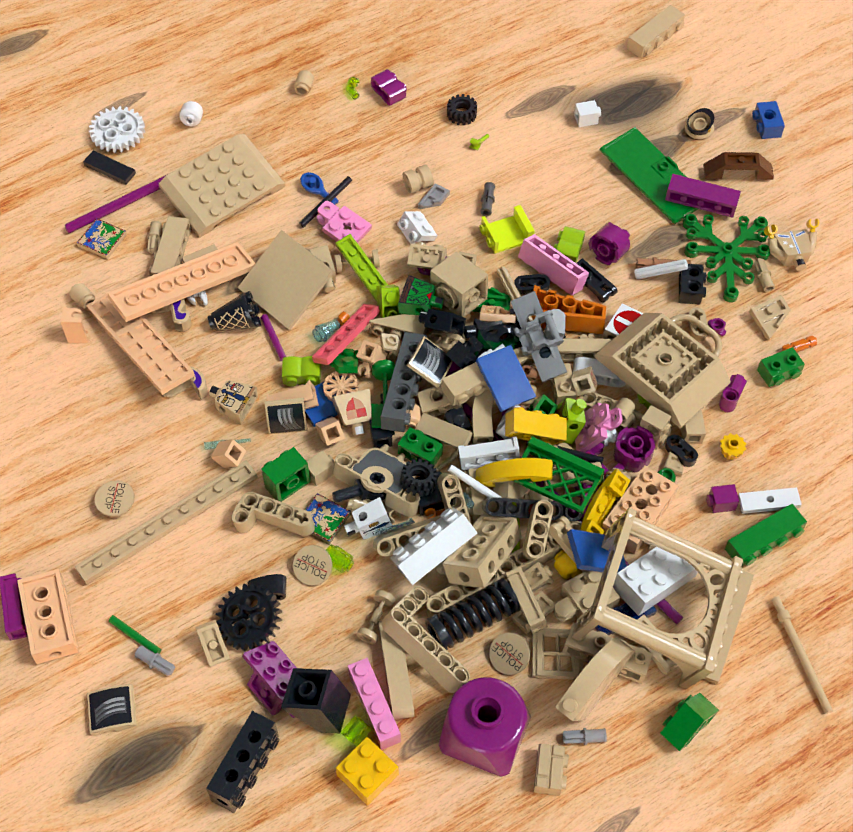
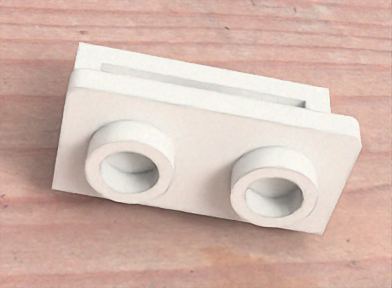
M405 211L397 223L410 244L421 241H435L438 236L421 211Z

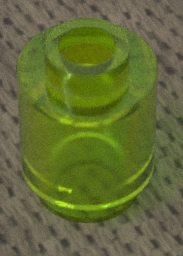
M331 544L328 546L326 551L331 557L332 567L341 573L348 572L354 564L353 556L338 545L334 546Z

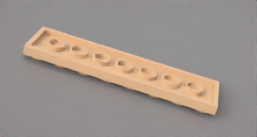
M236 242L109 292L108 298L125 322L246 274L250 272L256 263L242 246Z

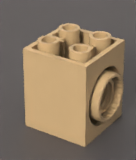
M457 251L451 256L446 257L443 262L434 266L430 271V283L436 286L435 296L444 298L443 305L453 313L465 317L487 300L488 274Z

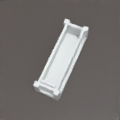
M517 437L469 446H458L462 470L479 468L501 460L520 458Z

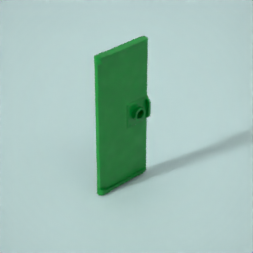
M636 127L600 148V151L674 225L684 219L686 215L698 210L697 208L665 200L672 174L686 176L669 156H665Z

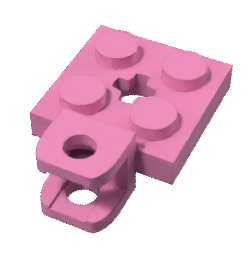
M325 201L318 208L319 215L317 216V221L324 226L322 232L336 242L351 234L358 243L372 228V224L346 206L339 210V207L333 203ZM344 226H350L351 230H344Z
M598 402L586 410L585 426L575 439L576 450L586 452L607 439V430L612 431L622 423L621 409L614 408L609 411L608 404Z

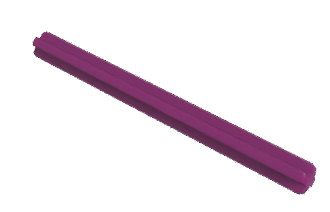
M165 176L66 223V231L72 233L94 222L96 218L100 219L160 190L159 183Z

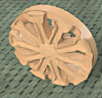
M337 371L332 372L325 378L323 383L324 394L332 401L331 397L334 394L337 396L359 391L358 380L351 373L339 374Z

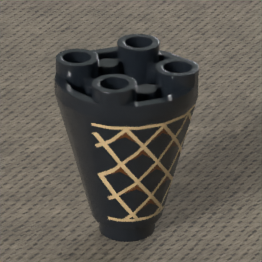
M248 291L212 312L208 316V322L212 330L253 329L261 326V321L257 314H260L257 303L253 304L252 293Z

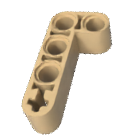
M255 492L245 493L232 513V521L239 533L249 532L257 520L302 536H308L315 530L310 512Z

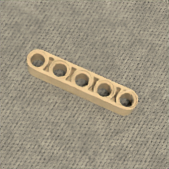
M382 621L378 622L392 715L394 720L415 717L405 651L384 631L381 625Z

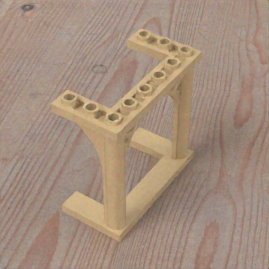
M629 507L606 531L601 547L608 551L610 550L598 590L593 605L577 619L571 638L580 641L597 625L602 626L670 658L682 670L679 686L687 689L701 679H704L707 675L714 673L717 668L718 661H716V658L723 647L721 640L728 628L726 621L733 609L732 599L738 591L737 581L743 573V568L741 567L743 559L735 556L729 560L635 517L637 511ZM629 535L684 559L699 573L706 587L705 595L708 596V606L703 620L695 629L680 634L667 633L607 607ZM704 568L710 570V572L706 573L704 571ZM704 627L708 628L706 633L703 631ZM694 634L699 635L703 639V648L696 645ZM683 639H688V643L682 642Z

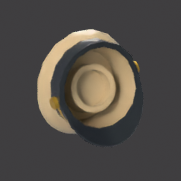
M700 108L688 116L684 126L685 132L694 139L709 137L714 132V113L708 108Z

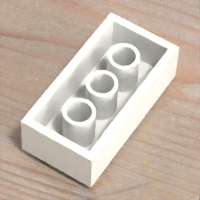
M454 507L452 509L449 508L441 514V518L436 522L432 521L427 524L421 534L412 536L407 545L397 548L390 559L413 585L475 536L477 531L463 513Z
M655 547L619 571L613 588L635 613L640 616L696 577L698 572L684 559Z

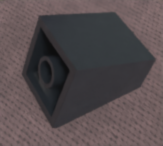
M293 668L281 708L321 733L340 734L351 694L332 670Z

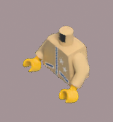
M811 219L807 221L806 225L810 232L807 229L775 234L778 230L775 224L771 225L772 232L769 230V226L765 227L764 233L769 236L767 240L771 255L780 260L784 266L794 265L797 271L804 270L816 247L817 232H815V228L819 226V219H815V226L811 225Z

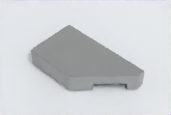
M435 183L418 203V208L424 209L441 206L450 195V190Z

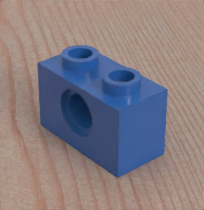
M777 101L757 103L752 116L753 120H756L757 132L760 133L761 139L781 138L785 125Z

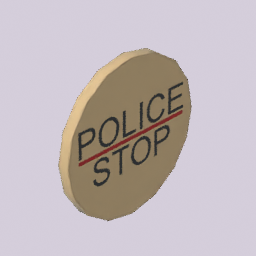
M119 480L110 481L103 484L97 490L95 505L103 515L109 517L120 516L131 509L135 494L131 486L126 482Z
M309 545L300 549L293 561L294 573L298 580L310 586L325 582L330 576L333 566L329 553L321 546Z
M507 632L493 640L490 646L489 657L497 671L506 675H514L526 668L530 660V649L522 636Z

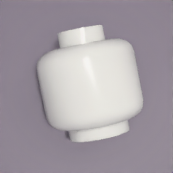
M188 101L181 108L180 120L187 126H196L202 119L203 109L198 103Z

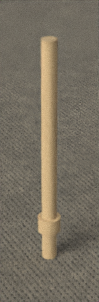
M779 596L774 597L772 602L778 613L777 618L784 625L824 713H831L833 709L790 621L792 618L789 611L785 610Z

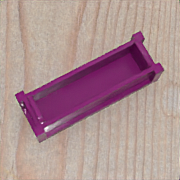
M16 573L0 576L5 633L10 641L27 637L17 581L22 578H17Z

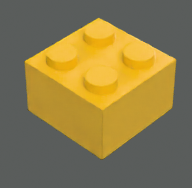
M366 737L336 767V773L368 806L399 775V767L375 743Z

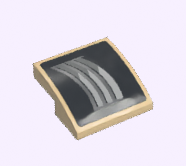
M424 336L419 341L416 351L411 355L407 366L438 388L453 361L446 355L447 352Z
M304 398L265 401L269 435L307 431Z
M132 684L112 686L87 693L90 734L96 736L111 730L119 732L137 726L134 688Z

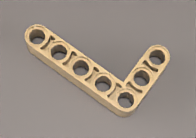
M442 473L438 477L437 482L445 510L454 507L463 513L470 522L459 479L451 473ZM452 478L451 486L445 487L446 479ZM453 497H457V498H458L457 504L454 505V506H451V505H450L451 499H452ZM441 515L379 535L374 539L373 547L381 556L393 555L397 548L407 545L412 536L418 534V531L425 528L430 522H436L441 518ZM407 535L406 542L399 544L400 536ZM383 541H388V547L385 550H380V544Z
M415 586L385 616L381 622L382 628L447 691L455 693L458 688L469 681L470 674L461 663L412 618L429 598L426 589L421 586Z

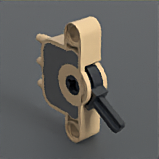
M387 444L381 448L368 449L359 459L345 453L338 454L335 458L334 476L351 487L333 492L334 502H341L357 496L361 500L371 502L380 497L382 503L384 502L386 506L404 516L411 517L417 513L420 497L418 493H416V496H413V492L408 494L406 492L407 489H402L400 478L404 464L406 465V462L403 461L405 454L401 453L397 457L387 452L389 449Z

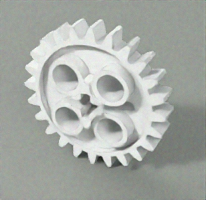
M121 106L118 107V110L112 107L111 111L106 108V113L100 111V116L95 115V120H91L92 125H89L92 142H95L96 147L100 146L101 150L106 147L107 152L113 149L114 153L117 149L120 152L123 151V148L129 150V146L135 147V142L140 143L139 138H144L143 133H145L142 116H139L138 112L134 113V109L128 111V107L124 110L121 109Z

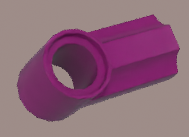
M739 374L731 376V382L724 389L719 401V407L722 411L732 412L735 410L747 383L744 376Z

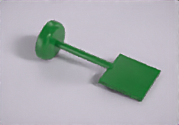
M390 360L377 361L371 368L374 378L383 381V404H371L372 428H381V414L388 393L387 381L392 379L396 365L395 362Z

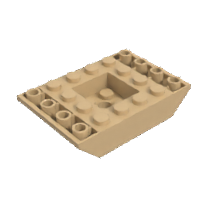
M662 313L642 314L594 356L651 405L670 415L671 421L680 429L731 382L721 360ZM666 357L670 362L665 363L660 358Z

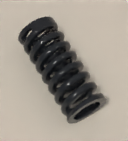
M501 578L494 583V586L488 585L484 588V591H477L475 596L469 595L465 601H458L456 606L447 607L446 612L440 611L425 619L426 628L429 634L448 650L447 646L453 648L454 642L445 628L444 620L448 623L457 642L462 643L464 637L454 621L453 614L457 617L466 636L471 638L474 633L463 614V610L468 614L474 629L480 633L483 631V626L473 610L472 604L477 608L483 623L487 627H491L493 622L482 604V599L486 602L494 620L500 622L502 621V615L491 598V594L495 596L499 608L506 617L520 611L518 598L510 584L504 578Z

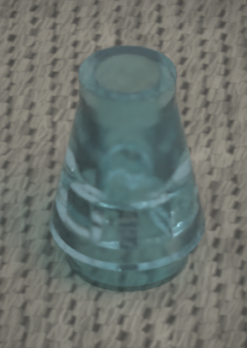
M336 319L316 325L312 331L313 336L318 342H326L340 328V324Z

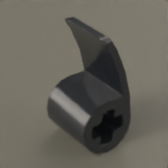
M282 574L261 576L248 581V587H250L251 583H254L256 587L260 584L264 589L268 588L271 591L270 594L273 593L277 596L275 600L286 598L287 578Z

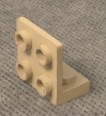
M423 242L411 243L407 265L410 267L432 269L448 257L447 248L438 244L427 246Z

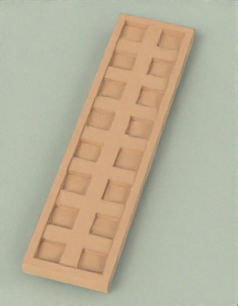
M108 293L86 305L90 314L162 395L195 376L190 366L143 315L125 322L109 300Z

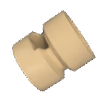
M426 164L417 167L415 171L411 169L402 174L404 185L410 194L420 191L421 187L425 189L434 185L431 170Z

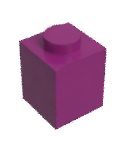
M735 484L711 487L709 495L706 496L707 505L711 506L712 513L736 511L739 504Z

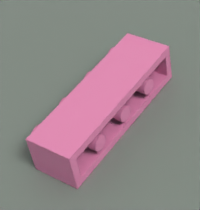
M535 234L523 240L518 255L520 259L536 269L540 274L548 276L552 283L558 285L570 295L583 290L589 272Z
M368 658L348 665L349 677L380 749L383 750L400 743V731Z

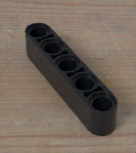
M487 497L482 503V509L486 514L492 516L529 518V505L541 500ZM491 501L497 503V508L493 512H490L488 509V504ZM549 501L556 507V512L552 515L551 520H558L561 516H565L569 521H577L582 517V513L577 511L574 516L569 517V507L556 501ZM515 502L517 509L515 512L510 513L508 505ZM539 505L538 512L541 515H545L546 508Z

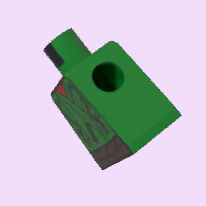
M408 275L398 302L399 314L419 316L421 312H427L431 307L442 309L444 298L435 296L436 286L434 284Z

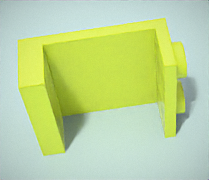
M521 205L514 207V213L511 217L488 223L486 217L483 216L481 225H479L481 234L485 235L489 248H492L494 254L521 246L524 239L535 233Z

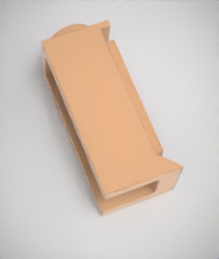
M310 380L306 385L272 394V396L267 394L268 401L304 398L305 410L319 406L315 386Z

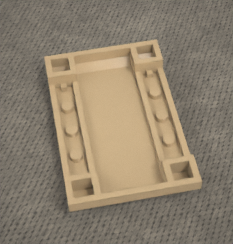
M237 134L169 173L159 183V188L181 216L189 218L190 226L199 238L214 230L216 224L267 194L273 195L285 187L284 181L245 134Z

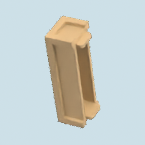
M519 567L507 572V579L505 580L510 584L518 598L520 608L527 620L525 624L526 630L531 629L533 634L547 628L546 619L522 568Z

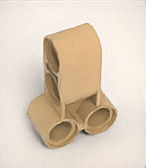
M595 392L580 396V399L584 400L587 404L584 412L598 402L608 404L609 411L614 408L621 409L622 423L615 428L617 434L626 427L628 429L631 428L636 420L632 413L635 409V404L628 398H621L617 401Z

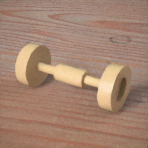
M377 249L372 250V257L369 258L370 261H373L375 268L380 267ZM340 254L335 255V265L337 273L342 272V265L349 263L341 261Z
M377 590L374 599L380 605L378 609H375L370 619L369 629L360 628L357 633V637L366 643L375 644L377 642L378 635L372 630L380 620L383 606H393L395 597L392 594L383 590Z

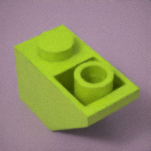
M394 284L376 286L380 318L400 315L398 307L400 299L399 287Z

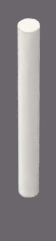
M452 464L447 471L455 475L486 497H501ZM510 503L508 511L511 513L516 511L517 507Z

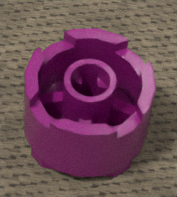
M608 222L590 238L588 243L590 251L593 249L597 255L595 257L596 260L602 264L611 265L618 262L629 251L630 234L627 230Z
M641 426L629 429L626 427L621 430L614 447V460L617 463H621L625 469L631 472H639L644 466H648L655 450L652 433Z

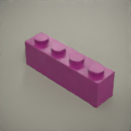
M672 174L665 200L733 218L741 191Z

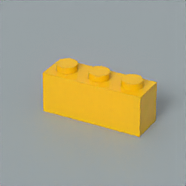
M515 407L505 414V436L517 437V439L528 441L533 436L551 445H559L567 441V418L559 417L558 414L547 415L542 414L538 410L526 411L522 407Z

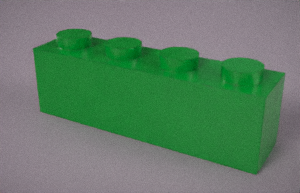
M790 504L729 539L725 550L732 559L735 556L743 559L742 566L745 564L749 566L760 555L766 556L774 547H782L793 536L797 538L802 535L807 521L797 508Z

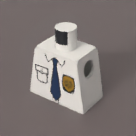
M380 497L354 510L352 515L355 521L344 525L348 536L360 532L363 539H368L394 529Z

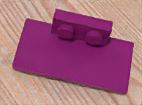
M270 641L269 644L266 643L244 652L242 657L254 671L247 686L269 713L274 716L281 710L292 670L297 667L275 641Z

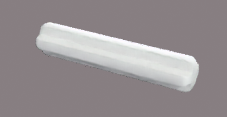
M686 259L638 268L635 269L636 279L687 270L688 263Z

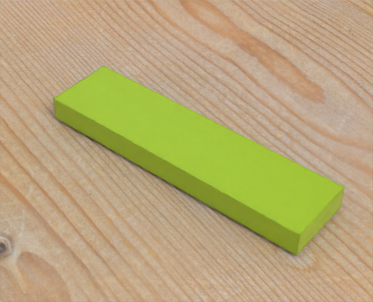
M349 234L337 241L335 245L377 301L376 286L388 284L352 235Z

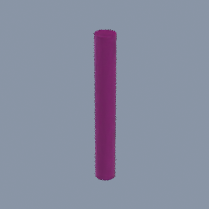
M263 314L261 320L280 361H283V358L286 357L268 315Z

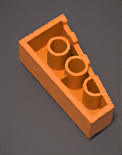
M534 285V291L543 312L552 309H559L564 312L566 316V331L603 334L606 320L605 305L584 299L579 301L571 295L561 296L556 294V291L550 289L549 291H544L539 286ZM546 322L540 324L541 328H546Z

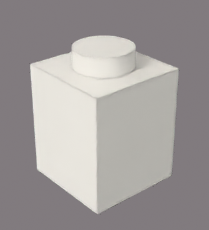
M595 100L575 104L574 117L578 127L598 124L599 117H601V109L597 107Z

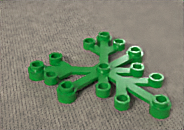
M694 214L686 215L682 223L683 227L687 229L686 237L690 240L708 239L716 246H702L696 242H689L685 246V255L689 258H695L698 256V253H718L714 257L710 256L707 258L706 267L710 269L715 268L716 264L724 258L725 263L715 271L708 272L707 281L715 283L726 272L727 288L724 291L723 298L727 302H735L739 291L735 287L734 273L748 285L753 283L755 276L751 272H744L733 263L732 258L745 270L752 268L753 260L751 258H743L740 254L755 255L757 259L761 258L764 260L769 258L770 248L766 244H762L757 248L738 247L746 240L766 242L768 236L764 233V228L768 226L767 219L759 216L754 220L753 225L747 229L749 218L747 216H740L738 220L740 236L731 243H724L712 232L714 221L712 215L707 214L704 216L702 223L705 227L698 223Z

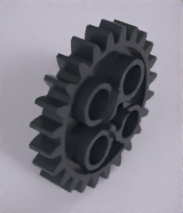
M244 583L242 590L236 586L234 594L228 591L230 597L228 599L222 598L225 604L218 605L222 611L215 614L220 617L216 622L218 626H221L219 630L222 634V639L224 641L227 640L226 644L229 646L233 645V648L236 650L241 647L243 651H247L248 647L249 649H254L255 645L259 647L263 645V641L269 644L268 637H276L273 630L280 629L276 622L282 621L277 616L282 613V610L277 608L280 605V602L275 600L277 596L273 593L270 594L271 591L268 588L264 589L260 584L256 587L254 583H251L250 587ZM258 599L257 605L251 607L252 602ZM239 608V613L233 617V612ZM265 617V622L259 626V620ZM246 627L245 633L240 635V630Z

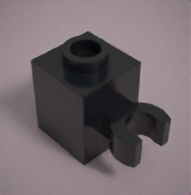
M472 336L467 346L458 341L446 355L463 369L476 362L477 357L474 353L480 351L484 345L475 336Z

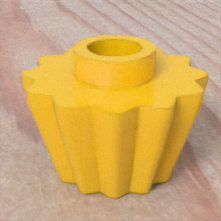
M730 433L729 435H724L723 439L720 440L721 453L728 460L737 459L746 451L745 446L747 443L738 434L733 435Z

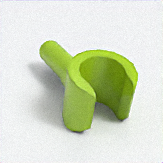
M489 134L478 140L471 138L469 148L479 150L481 143L489 138Z

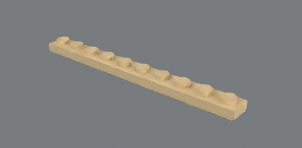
M245 460L238 467L232 468L75 566L77 572L87 585L258 478L257 473Z

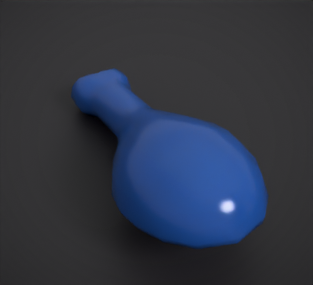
M311 172L302 174L300 183L307 192L318 194L323 198L329 194L324 189L323 181L317 174ZM336 197L331 201L334 205L339 202Z

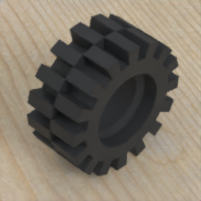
M458 94L456 98L453 96L451 100L449 99L447 103V117L450 121L452 120L453 124L457 122V125L462 123L464 126L466 122L469 125L471 121H475L477 117V102L474 101L473 97L470 99V95L464 97L465 94H462L459 97ZM464 108L467 111H458L457 109Z
M415 459L411 463L408 461L403 466L400 485H402L403 490L407 489L406 492L408 494L413 492V496H416V493L419 494V497L423 496V493L429 495V492L432 493L436 486L437 469L433 468L434 465L432 463L428 465L426 460L424 463L422 459H418V462ZM412 476H421L425 479L418 480L413 478Z

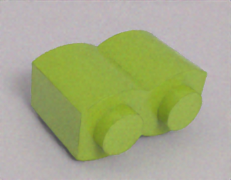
M565 226L563 231H559L557 238L559 243L555 244L554 248L577 263L584 242L585 231Z
M289 356L283 358L282 381L284 385L290 387L300 384L306 385L309 380L314 386L321 383V364L314 363L312 356L302 358Z

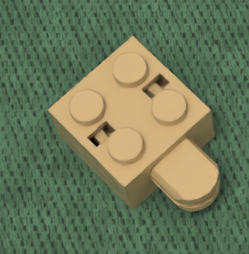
M587 570L563 583L561 589L563 599L555 603V617L560 621H566L573 616H576L578 619L593 605L603 573ZM612 588L607 607L616 609L620 596Z

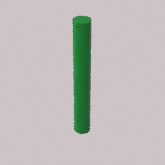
M114 615L110 617L109 623L155 654L161 653V648Z

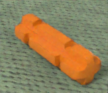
M809 336L806 337V340L803 338L790 343V345H783L782 351L793 347L796 352L808 349L809 346L810 348L817 345V338Z

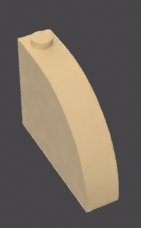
M619 638L612 639L586 665L555 708L572 721L586 720L635 650Z

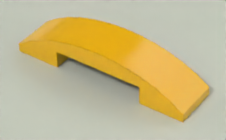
M540 458L501 460L476 469L475 480L487 488L495 487L496 482L529 478L533 482L552 480L553 461Z
M615 469L606 478L593 496L584 515L581 531L598 534L604 533V530L601 528L615 499L623 496L631 481L618 469Z

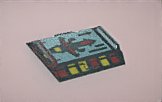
M409 518L406 522L381 530L378 528L375 530V535L377 537L409 526L415 522L412 518Z

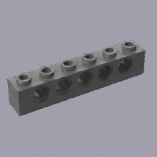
M410 332L404 333L381 414V429L404 432L406 425L410 424L411 413L409 412L414 409L415 399L413 397L418 395L419 385L417 383L421 382L422 376L410 369L407 364L411 355L416 351L419 341L424 336L427 338V335Z

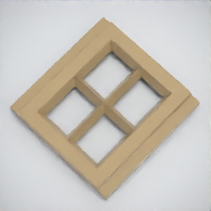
M544 628L533 633L532 677L575 680L582 672L583 661L572 656V671H560V656H570L560 652V637L567 638L570 629ZM544 637H556V652L544 651ZM544 655L556 656V670H544Z

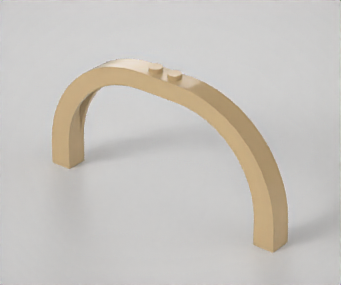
M565 338L563 339L564 342L557 347L563 362H574V359L577 357L596 359L594 357L595 354L610 343L612 339ZM521 347L514 350L522 367L525 365L530 367L536 366L532 355H523ZM660 358L663 362L668 363L663 358ZM489 388L481 395H475L471 417L472 445L493 441L492 406L494 398ZM702 410L681 428L682 438L688 444H702L705 438L706 431Z

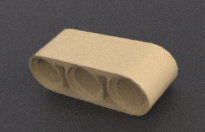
M547 500L538 501L531 508L523 545V555L529 560L541 557L545 551L553 514V506ZM539 505L546 508L545 515H541L538 512ZM534 525H539L542 528L541 535L535 534L533 530ZM530 545H535L537 547V555H532L530 553Z

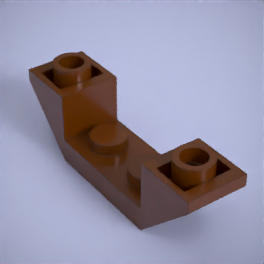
M723 152L703 164L705 179H722L724 170H755L756 180L774 179L772 164L760 153Z

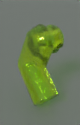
M350 77L346 85V91L352 99L356 100L360 94L355 87L358 86L357 83H360L358 78Z

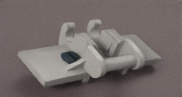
M535 291L512 300L511 304L521 329L515 328L514 333L520 339L523 355H532L542 382L567 373L557 347L564 340L558 333L552 318V311L543 312ZM529 316H536L533 321L527 322ZM544 322L547 323L553 340L548 342L540 325Z

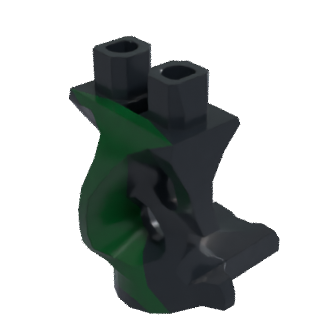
M513 308L509 309L510 315L515 314ZM517 317L516 323H507V325L503 324L502 320L485 322L475 318L473 325L464 326L465 338L475 336L484 345L480 351L474 353L477 358L489 349L495 350L501 344L505 347L511 345L513 350L522 347L519 337L514 333L515 328L521 329ZM503 334H508L506 338L500 339V336ZM465 341L463 345L467 346L468 341Z

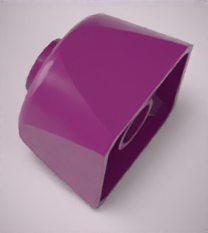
M491 677L470 680L458 688L452 697L442 728L439 748L442 754L499 777L510 774L531 720V715L520 694L510 684ZM487 718L492 720L493 722L485 723L482 722L480 719Z

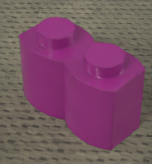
M386 69L371 77V87L387 105L391 106L406 98L407 87L397 79L395 73Z

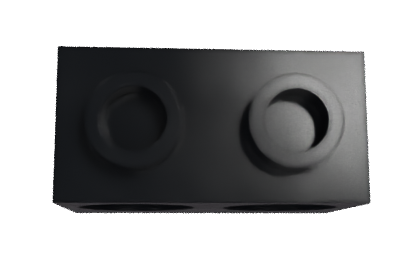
M688 264L687 270L679 271L678 303L700 305L702 298L706 297V287H703V283L706 282V272H703V265Z

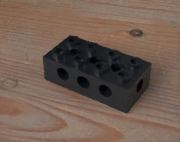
M254 711L251 712L206 787L212 802L232 813H235L237 808L240 809L246 800L245 794L249 788L252 789L258 778L256 775L260 769L263 770L269 759L267 756L271 750L274 751L279 743L280 739L278 738L279 735L274 721Z

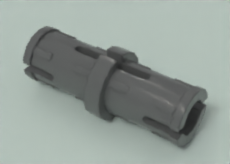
M492 182L484 184V194L481 196V214L484 216L492 214V204L495 202V184Z

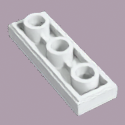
M797 487L738 494L742 514L782 510L790 504H793L796 508H801L802 505Z

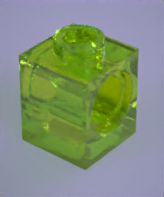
M355 714L340 733L357 747L372 728Z

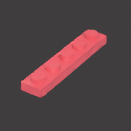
M363 304L312 356L313 362L323 365L332 363L354 338L364 330L369 321L380 313L379 306Z

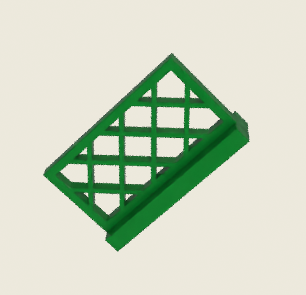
M532 436L521 458H527L529 454H532L540 459L552 460L557 470L552 471V476L559 474L561 482L551 485L550 480H546L548 486L545 487L537 486L530 478L513 480V482L583 514L597 486L603 480L604 469ZM568 471L574 474L575 478L567 481L564 480L562 473ZM589 480L593 482V485L590 488L583 489L580 481ZM577 483L579 491L569 493L567 485ZM563 486L566 494L556 495L553 489ZM582 495L584 501L580 506L573 503L571 497Z

